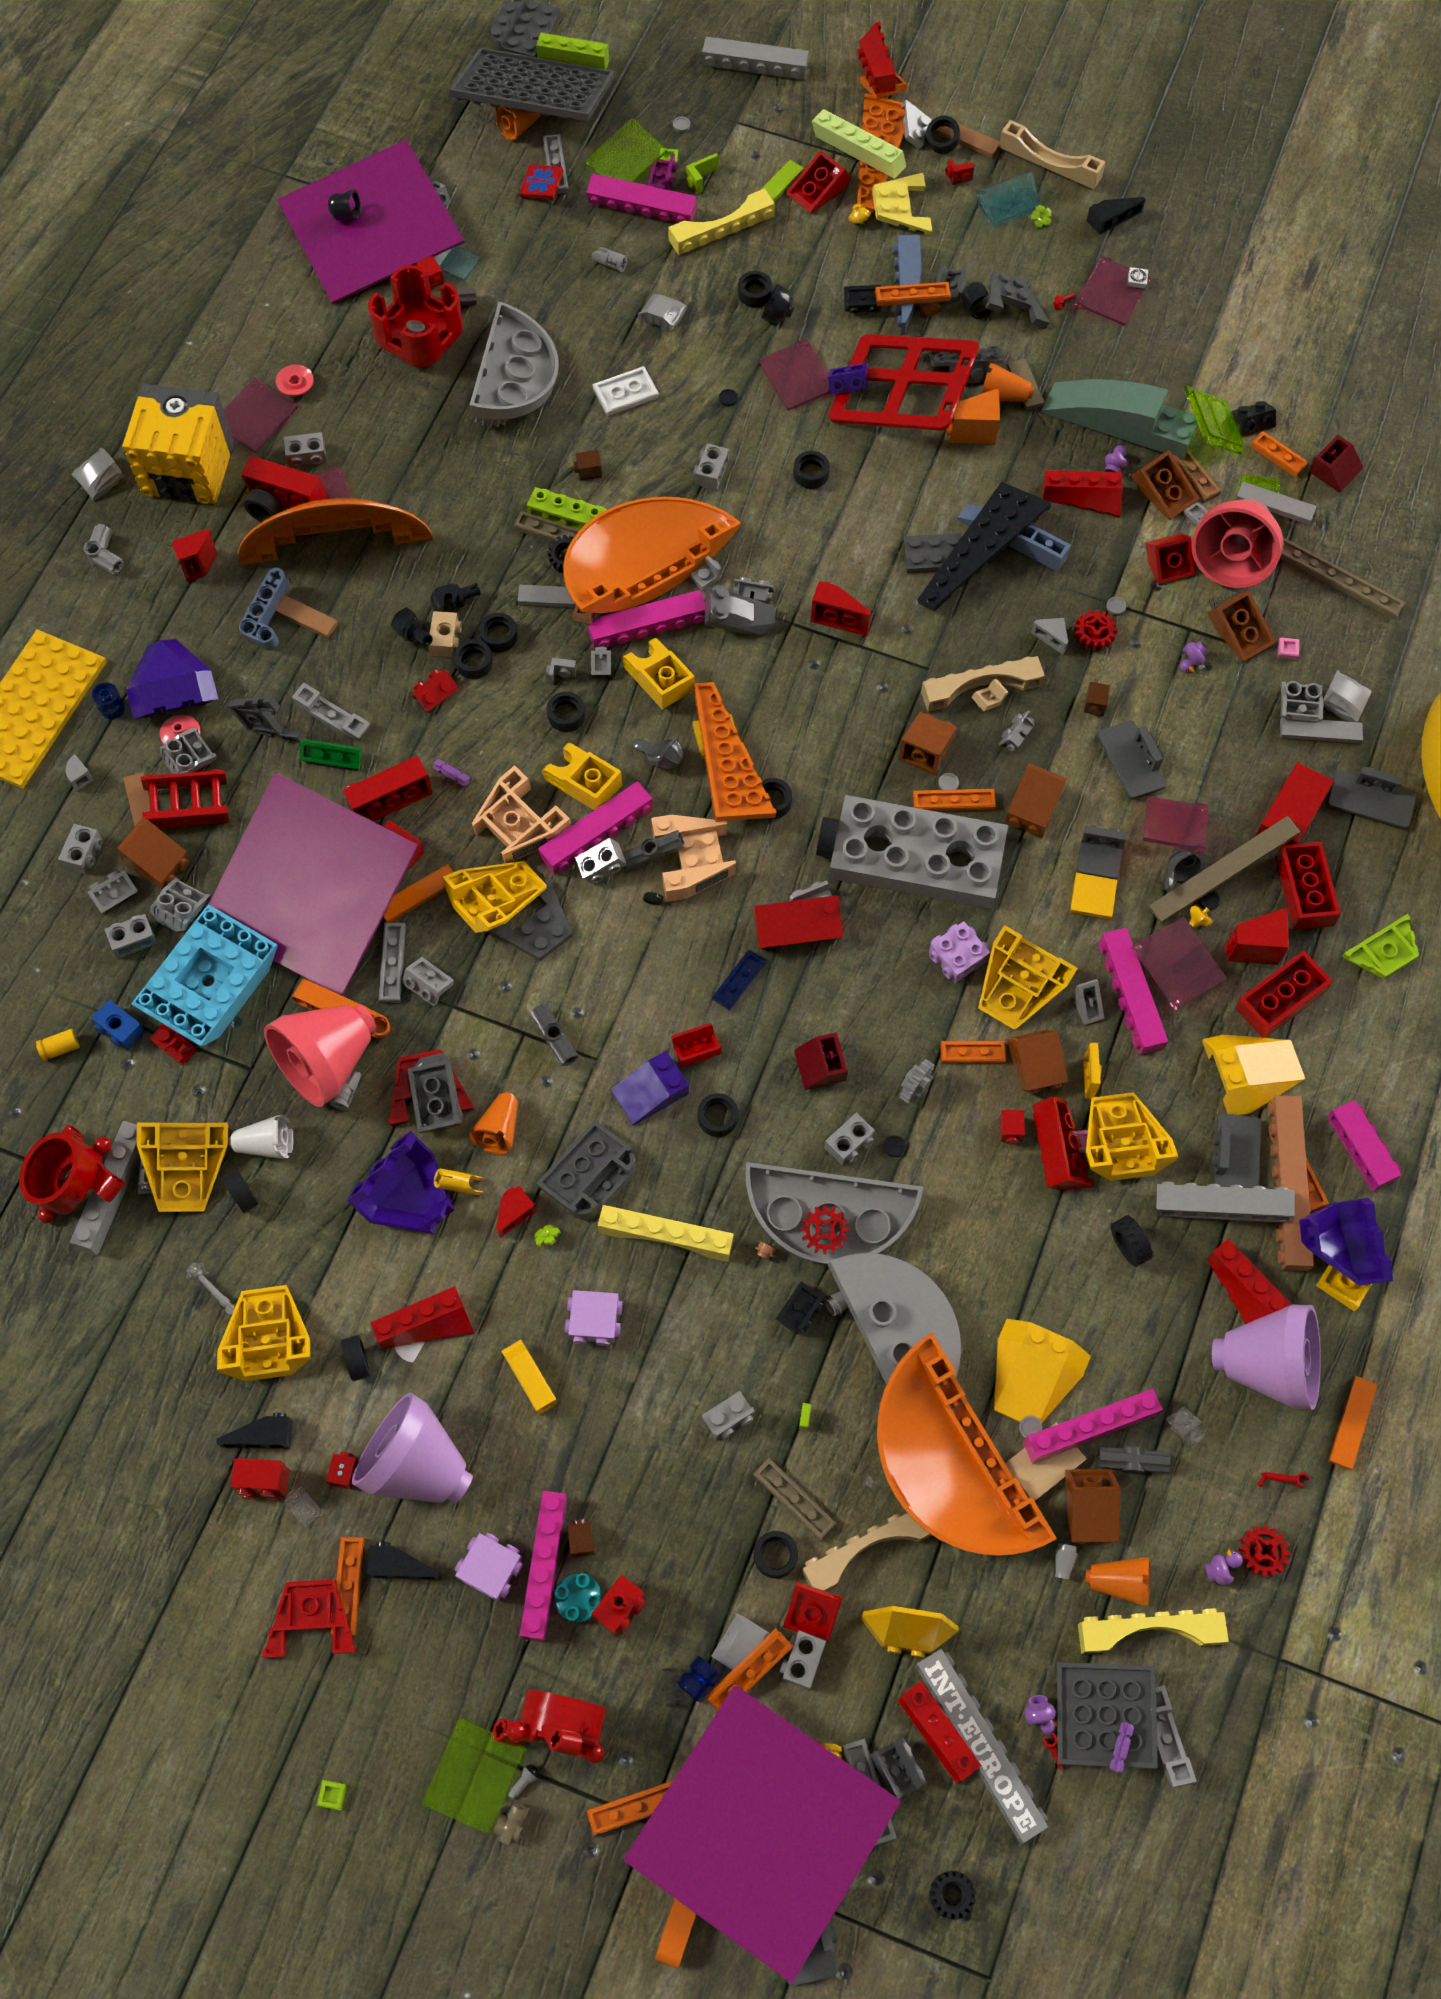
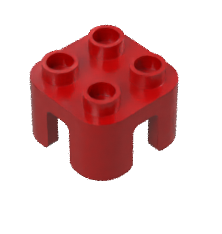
M407 265L397 269L391 275L390 282L394 297L392 303L386 308L384 297L374 293L369 299L368 310L375 341L381 348L413 366L427 368L436 363L463 332L464 326L459 294L453 285L445 282L440 288L441 299L435 297L431 292L427 271L418 266ZM412 320L420 321L425 325V331L423 333L419 331L417 332L418 334L409 333L406 323Z

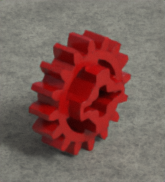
M1096 609L1095 613L1088 610L1087 615L1081 613L1074 627V632H1076L1075 638H1080L1079 644L1085 643L1086 649L1092 646L1093 651L1096 650V647H1099L1101 650L1104 649L1105 645L1110 647L1111 642L1115 641L1118 628H1115L1117 622H1111L1113 616L1106 617L1105 611L1099 614L1098 609Z
M824 1205L823 1211L815 1207V1214L807 1213L809 1220H802L806 1227L800 1229V1232L806 1233L802 1240L809 1241L807 1248L814 1246V1253L822 1249L823 1255H826L828 1249L835 1253L836 1246L841 1249L843 1247L841 1240L847 1241L848 1239L844 1233L850 1231L849 1228H844L848 1220H841L843 1213L835 1214V1207L831 1211H827L826 1205ZM826 1215L831 1218L829 1220H822L819 1216ZM811 1223L816 1228V1233L812 1237L810 1234ZM831 1224L829 1229L830 1234L828 1235L824 1233L823 1235L821 1234L819 1236L821 1231L820 1226L822 1225L823 1227H826L827 1225L829 1226ZM837 1224L840 1227L839 1237L834 1233V1227ZM821 1240H828L832 1244L822 1245L819 1242Z
M1258 1525L1253 1527V1532L1247 1530L1245 1532L1246 1537L1240 1538L1239 1541L1244 1545L1238 1547L1237 1550L1243 1552L1242 1558L1247 1562L1244 1568L1248 1569L1251 1567L1253 1569L1252 1575L1260 1572L1261 1578H1265L1268 1573L1272 1578L1276 1576V1571L1278 1573L1284 1571L1282 1565H1289L1290 1562L1285 1557L1290 1556L1291 1552L1286 1551L1285 1548L1290 1544L1289 1542L1283 1543L1282 1539L1285 1535L1280 1534L1278 1536L1276 1534L1277 1528L1274 1527L1271 1531H1268V1526L1264 1525L1260 1530ZM1261 1536H1266L1271 1540H1264ZM1250 1547L1252 1548V1556L1250 1555ZM1263 1548L1268 1550L1265 1555L1261 1553ZM1258 1563H1265L1270 1567H1263L1258 1565Z

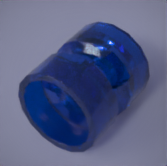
M105 682L100 683L93 689L92 699L102 717L111 720L120 717L124 713L125 704L115 685Z
M697 1655L689 1665L690 1672H684L676 1683L694 1700L701 1703L708 1694V1686L713 1687L720 1679L721 1674L706 1660Z

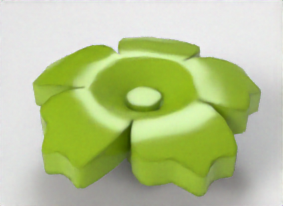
M1041 205L1036 206V211H1033L1030 215L1031 220H1036L1034 222L1036 228L1050 225L1051 219L1049 217L1051 216V210L1049 208L1045 209Z
M545 1225L543 1229H539L534 1235L536 1245L540 1247L544 1243L546 1245H553L556 1242L554 1237H558V1234L561 1233L559 1228L553 1225Z

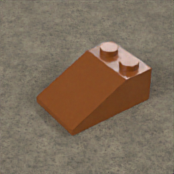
M1170 450L1158 455L1131 474L1139 490L1169 520L1200 499Z
M1249 590L1235 595L1207 612L1217 632L1242 662L1276 643Z

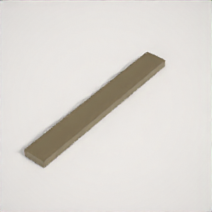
M1283 537V550L1280 559L1394 620L1397 618L1406 602Z
M1286 816L1149 905V909L1162 924L1298 836L1300 830Z

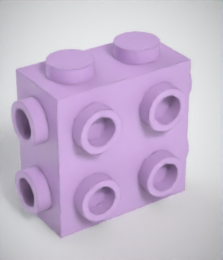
M962 922L959 925L954 924L948 929L946 934L943 936L938 935L931 941L929 956L934 963H938L941 966L944 975L948 979L957 983L988 961L990 949L985 942L979 940L971 926Z
M573 1290L572 1297H568L567 1311H571L570 1319H566L565 1333H568L569 1339L573 1340V1343L587 1344V1342H596V1345L609 1346L610 1343L615 1344V1337H620L621 1323H617L618 1314L622 1315L623 1301H619L618 1293Z
M479 1533L477 1538L473 1537L467 1547L469 1552L465 1559L461 1558L455 1568L457 1572L455 1576L458 1580L499 1602L501 1597L505 1598L511 1588L509 1582L513 1575L517 1577L523 1567V1563H521L522 1557L518 1554L520 1550L510 1544H507L506 1547L498 1543L499 1539L490 1533H487L485 1536Z

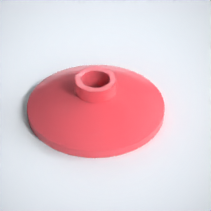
M303 365L286 366L276 376L277 388L281 393L288 396L303 395L311 389L314 383L312 372Z
M175 715L168 718L162 724L160 739L165 745L168 740L194 727H197L198 733L201 734L200 726L189 715Z

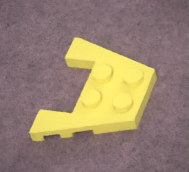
M924 173L873 185L872 194L876 220L895 226L901 224L909 227L911 231H916L917 229L923 231L924 235L931 236L932 225L930 217H912L908 191H924Z

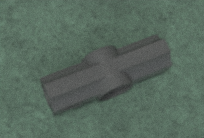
M676 830L656 839L647 838L641 845L622 852L627 863L625 868L630 870L650 861L659 862L665 855L684 848L685 843L680 831Z
M547 1004L535 1007L530 1014L545 1037L546 1043L551 1047L562 1066L572 1064L578 1058V1054L565 1035L562 1026L557 1022ZM553 1032L559 1033V1036L555 1038H552L549 1035Z
M1134 1446L1124 1447L1123 1449L1099 1447L1097 1464L1098 1468L1123 1470V1472L1129 1474H1141L1144 1472L1164 1474L1169 1473L1170 1455L1169 1452L1147 1451L1144 1448Z

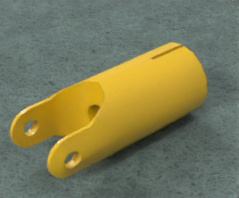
M439 1168L435 1173L434 1186L444 1190L482 1195V1191H477L470 1187L469 1179L482 1181L484 1178Z

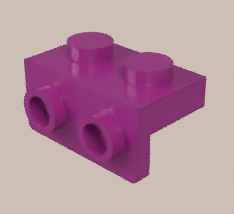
M671 154L669 161L653 160L648 186L669 190L670 186L673 187V173H677L678 162H675V154Z

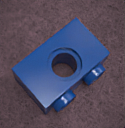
M110 999L91 1017L96 1024L94 1028L104 1036L106 1033L111 1037L109 1040L116 1047L122 1046L127 1051L145 1033L139 1022ZM116 1024H121L119 1028L113 1029Z

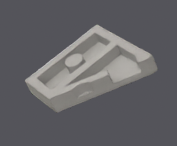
M905 100L902 103V109H905V117L903 118L905 139L917 149H920L924 144L926 129L932 119Z

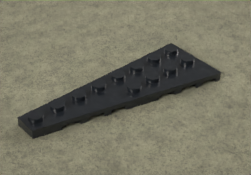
M1001 482L917 599L918 604L936 611L951 598V594L955 590L963 587L972 575L978 574L981 567L987 562L990 563L1010 545V542L1019 534L1022 535L1025 532V528L1032 522L1035 523L1043 512L1049 511L1051 502Z

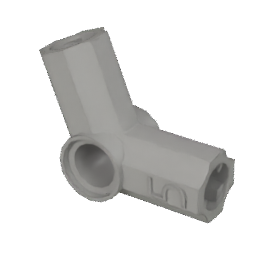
M98 524L94 527L90 541L84 545L85 554L90 564L100 566L111 574H118L124 562L120 557L106 550L113 532L106 525Z

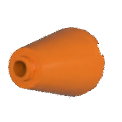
M505 106L496 107L494 112L496 124L501 126L503 130L501 131L502 135L511 141L517 139L543 115L538 112L528 113L521 109L511 110Z
M990 363L989 368H992L989 373L987 372L982 393L999 389V402H1027L1028 398L1032 399L1035 388L1032 387L1031 382L994 363Z
M508 1092L501 1093L496 1097L471 1130L470 1140L474 1145L478 1147L480 1144L485 1147L483 1151L495 1155H504L508 1150L509 1152L511 1151L518 1109L516 1097Z
M1142 1557L1093 1564L1091 1569H1086V1584H1090V1589L1141 1606H1148L1150 1558Z

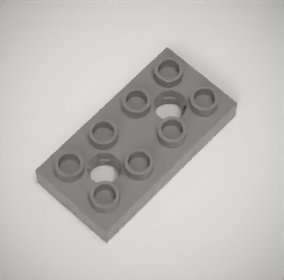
M845 795L829 878L992 909L996 898L1008 825ZM872 837H881L888 841L890 846L884 851H874L867 846L865 841ZM953 852H961L966 854L972 862L968 866L958 867L950 863L948 855Z

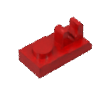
M164 1024L149 1038L152 1043L182 1066L197 1051L191 1043Z

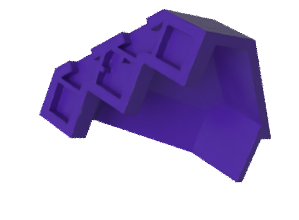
M177 639L160 640L148 645L126 689L134 719L148 718L163 712L179 711L190 706L206 705L219 700L211 670Z
M410 1131L390 1147L392 1151L385 1158H380L369 1170L370 1175L364 1182L359 1181L353 1187L347 1201L369 1223L433 1234L437 1224L445 1216L453 1212L454 1208L447 1190L434 1186L435 1173L439 1169L434 1154Z
M1369 1198L1334 1202L1299 1220L1301 1242L1305 1247L1357 1285L1393 1281L1391 1259L1385 1254L1383 1231L1376 1224L1375 1204Z

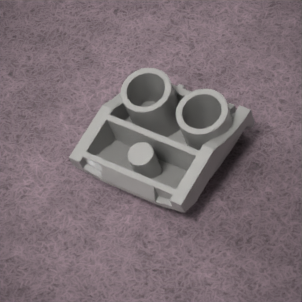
M653 294L643 310L638 313V319H643V322L648 326L657 324L661 330L670 332L682 319L687 306L672 298Z
M100 448L98 452L88 458L71 474L89 494L93 502L110 492L114 486L119 484L120 479L124 477L116 462L103 448Z
M1337 670L1323 699V706L1339 718L1348 722H1358L1372 691Z
M1284 681L1281 682V718L1310 722L1323 720L1322 685L1316 683L1301 685L1296 681H1290L1287 684Z
M197 727L178 734L160 747L162 758L172 774L196 772L217 759V755L211 752L201 738Z
M176 877L157 896L155 902L150 906V913L160 924L176 932L184 931L200 910L208 904L211 895L194 889L179 881Z
M737 1613L711 1657L733 1670L770 1633Z

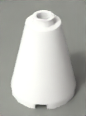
M277 1115L235 1130L229 1136V1146L236 1153L280 1159L289 1158L287 1154L292 1153L294 1142L293 1131L288 1129L286 1124L290 1123L286 1115Z

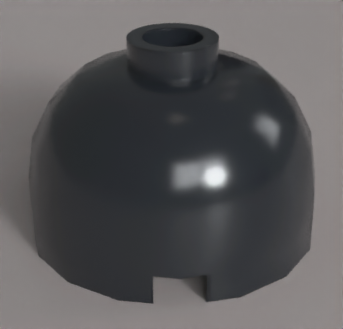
M778 284L775 286L762 313V319L772 324H778L783 322L786 317H791L794 307H792L793 298L789 290Z

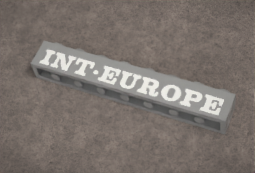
M940 1649L917 1663L915 1667L935 1701L982 1766L977 1769L978 1774L1020 1844H1023L1048 1828L1046 1824L1048 1818L1042 1808H1037L1032 1801L1034 1795L1027 1784L1023 1786L1018 1776L1021 1773L1014 1762L1010 1763L1005 1756L1007 1750L1000 1739L996 1741L992 1731H994V1728L987 1717L983 1719L979 1709L981 1707L975 1696L972 1695L970 1697L965 1689L968 1685L964 1677L960 1673L957 1675L952 1666L955 1664L948 1652L944 1653Z

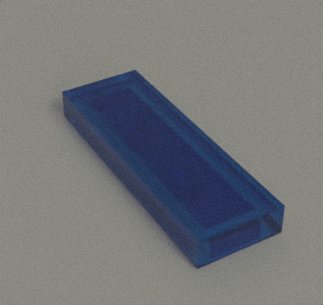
M748 950L712 996V1000L730 1011L764 967L766 960Z

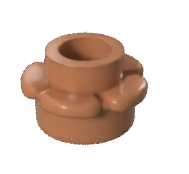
M761 1241L758 1247H755V1249L759 1250L757 1255L767 1260L770 1257L775 1258V1248Z

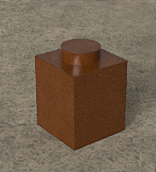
M598 450L576 453V461L573 462L574 472L579 474V480L602 477Z
M1095 682L1089 683L1084 713L1104 716L1110 685Z
M585 1519L572 1521V1525H567L571 1557L594 1555L595 1548L591 1522L586 1523Z

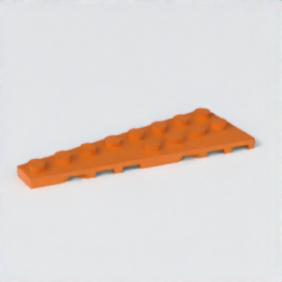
M865 93L862 129L900 149L905 136L903 124L905 109H902L903 102L883 97L876 99L874 95ZM860 161L857 204L867 208L871 214H874L873 185L887 182L889 176Z
M714 682L694 683L693 690L715 822L775 818L776 809L773 808L770 797L762 786V780L758 777L744 743L741 742L738 731L730 720L729 712H726Z

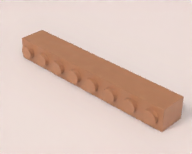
M1274 1096L1271 1103H1268V1116H1271L1272 1123L1269 1125V1135L1274 1137L1270 1148L1271 1157H1274L1275 1164L1272 1166V1178L1276 1179V1186L1273 1189L1287 1187L1289 1190H1295L1293 1223L1278 1222L1279 1229L1276 1230V1241L1280 1242V1250L1277 1254L1278 1264H1281L1282 1271L1309 1272L1314 1266L1313 1252L1307 1249L1301 1242L1299 1220L1310 1215L1302 1097Z

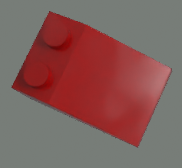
M820 150L787 190L786 195L812 214L839 195L852 178L845 168Z
M819 581L812 599L811 622L867 637L871 611L838 585Z

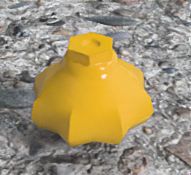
M860 204L853 205L849 221L853 225L857 223L862 225L871 216V212L867 208L861 207Z
M1192 906L1190 909L1191 921L1189 923L1194 928L1210 926L1213 920L1207 914L1209 909L1206 907L1205 910H1202L1198 906Z

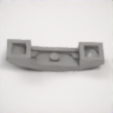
M305 683L292 696V699L319 721L351 738L359 740L371 725L355 713L351 715L321 697L319 691Z
M1164 1685L1156 1687L1157 1753L1172 1788L1197 1783L1189 1757H1186L1171 1713L1172 1706Z

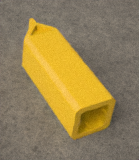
M522 1340L501 1351L538 1415L558 1404Z

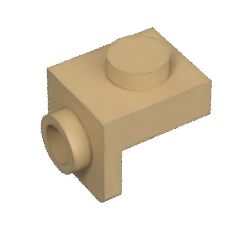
M994 679L988 688L976 691L972 699L983 711H987L1000 706L1008 691L997 679Z

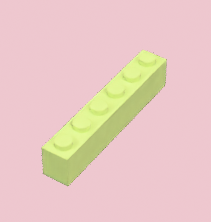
M823 109L812 120L817 138L895 179L906 168L903 150Z

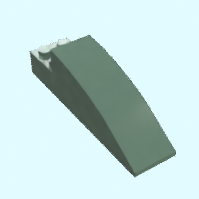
M1106 379L1055 382L1041 410V413L1164 453L1170 450L1172 455H1176L1181 459L1186 457L1200 420V416L1164 405L1168 392L1167 389L1135 382Z

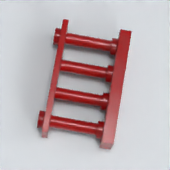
M213 769L204 772L141 776L143 789L149 790L150 811L142 812V818L144 817L158 829L229 823L227 806H221L220 784H227L225 770ZM212 785L213 806L201 808L199 786ZM179 787H191L192 808L179 809ZM170 788L171 809L158 811L157 789Z
M922 1681L901 1695L897 1702L956 1784L959 1781H963L982 1766Z

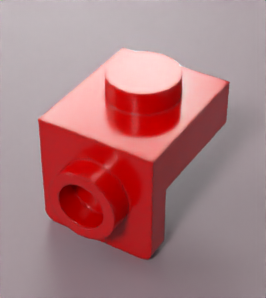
M948 159V165L945 167L946 177L950 179L952 185L972 181L974 165L972 162L955 166L953 159Z

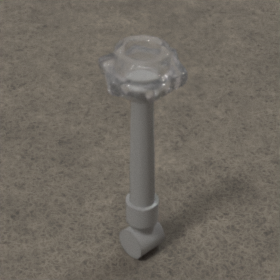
M194 1262L186 1270L188 1273L186 1279H199L219 1300V1303L226 1308V1313L232 1314L236 1304H231V1301L226 1296L224 1297L202 1275L204 1263L197 1264Z

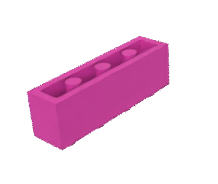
M1353 1100L1331 1111L1327 1116L1329 1122L1372 1192L1394 1183L1402 1175L1400 1167L1390 1157L1386 1144L1381 1142L1377 1136L1376 1128L1373 1124L1369 1123L1363 1107L1358 1105L1356 1100Z

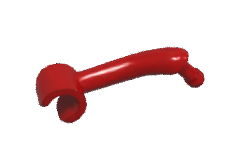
M1263 1472L1257 1486L1262 1487L1265 1480L1269 1479L1294 1483L1300 1489L1305 1486L1300 1483L1299 1477L1308 1481L1309 1475L1299 1473L1296 1476Z

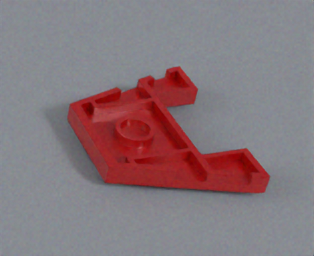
M441 1049L398 1058L392 1107L389 1116L390 1126L409 1122L406 1100L413 1098L408 1069L414 1067L419 1058L443 1053ZM453 1071L459 1108L462 1112L473 1110L472 1102Z
M336 1580L286 1582L276 1611L277 1616L274 1625L270 1629L266 1648L262 1652V1658L286 1657L287 1631L332 1628V1653H356V1647Z

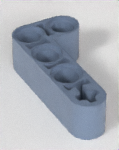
M280 568L269 570L239 624V630L248 642L266 650H273L279 644L277 635L267 625L289 587V580ZM272 594L271 598L266 599L268 595ZM263 611L261 615L256 616L258 612ZM254 628L252 632L247 633L249 629ZM267 636H271L270 639L264 641Z

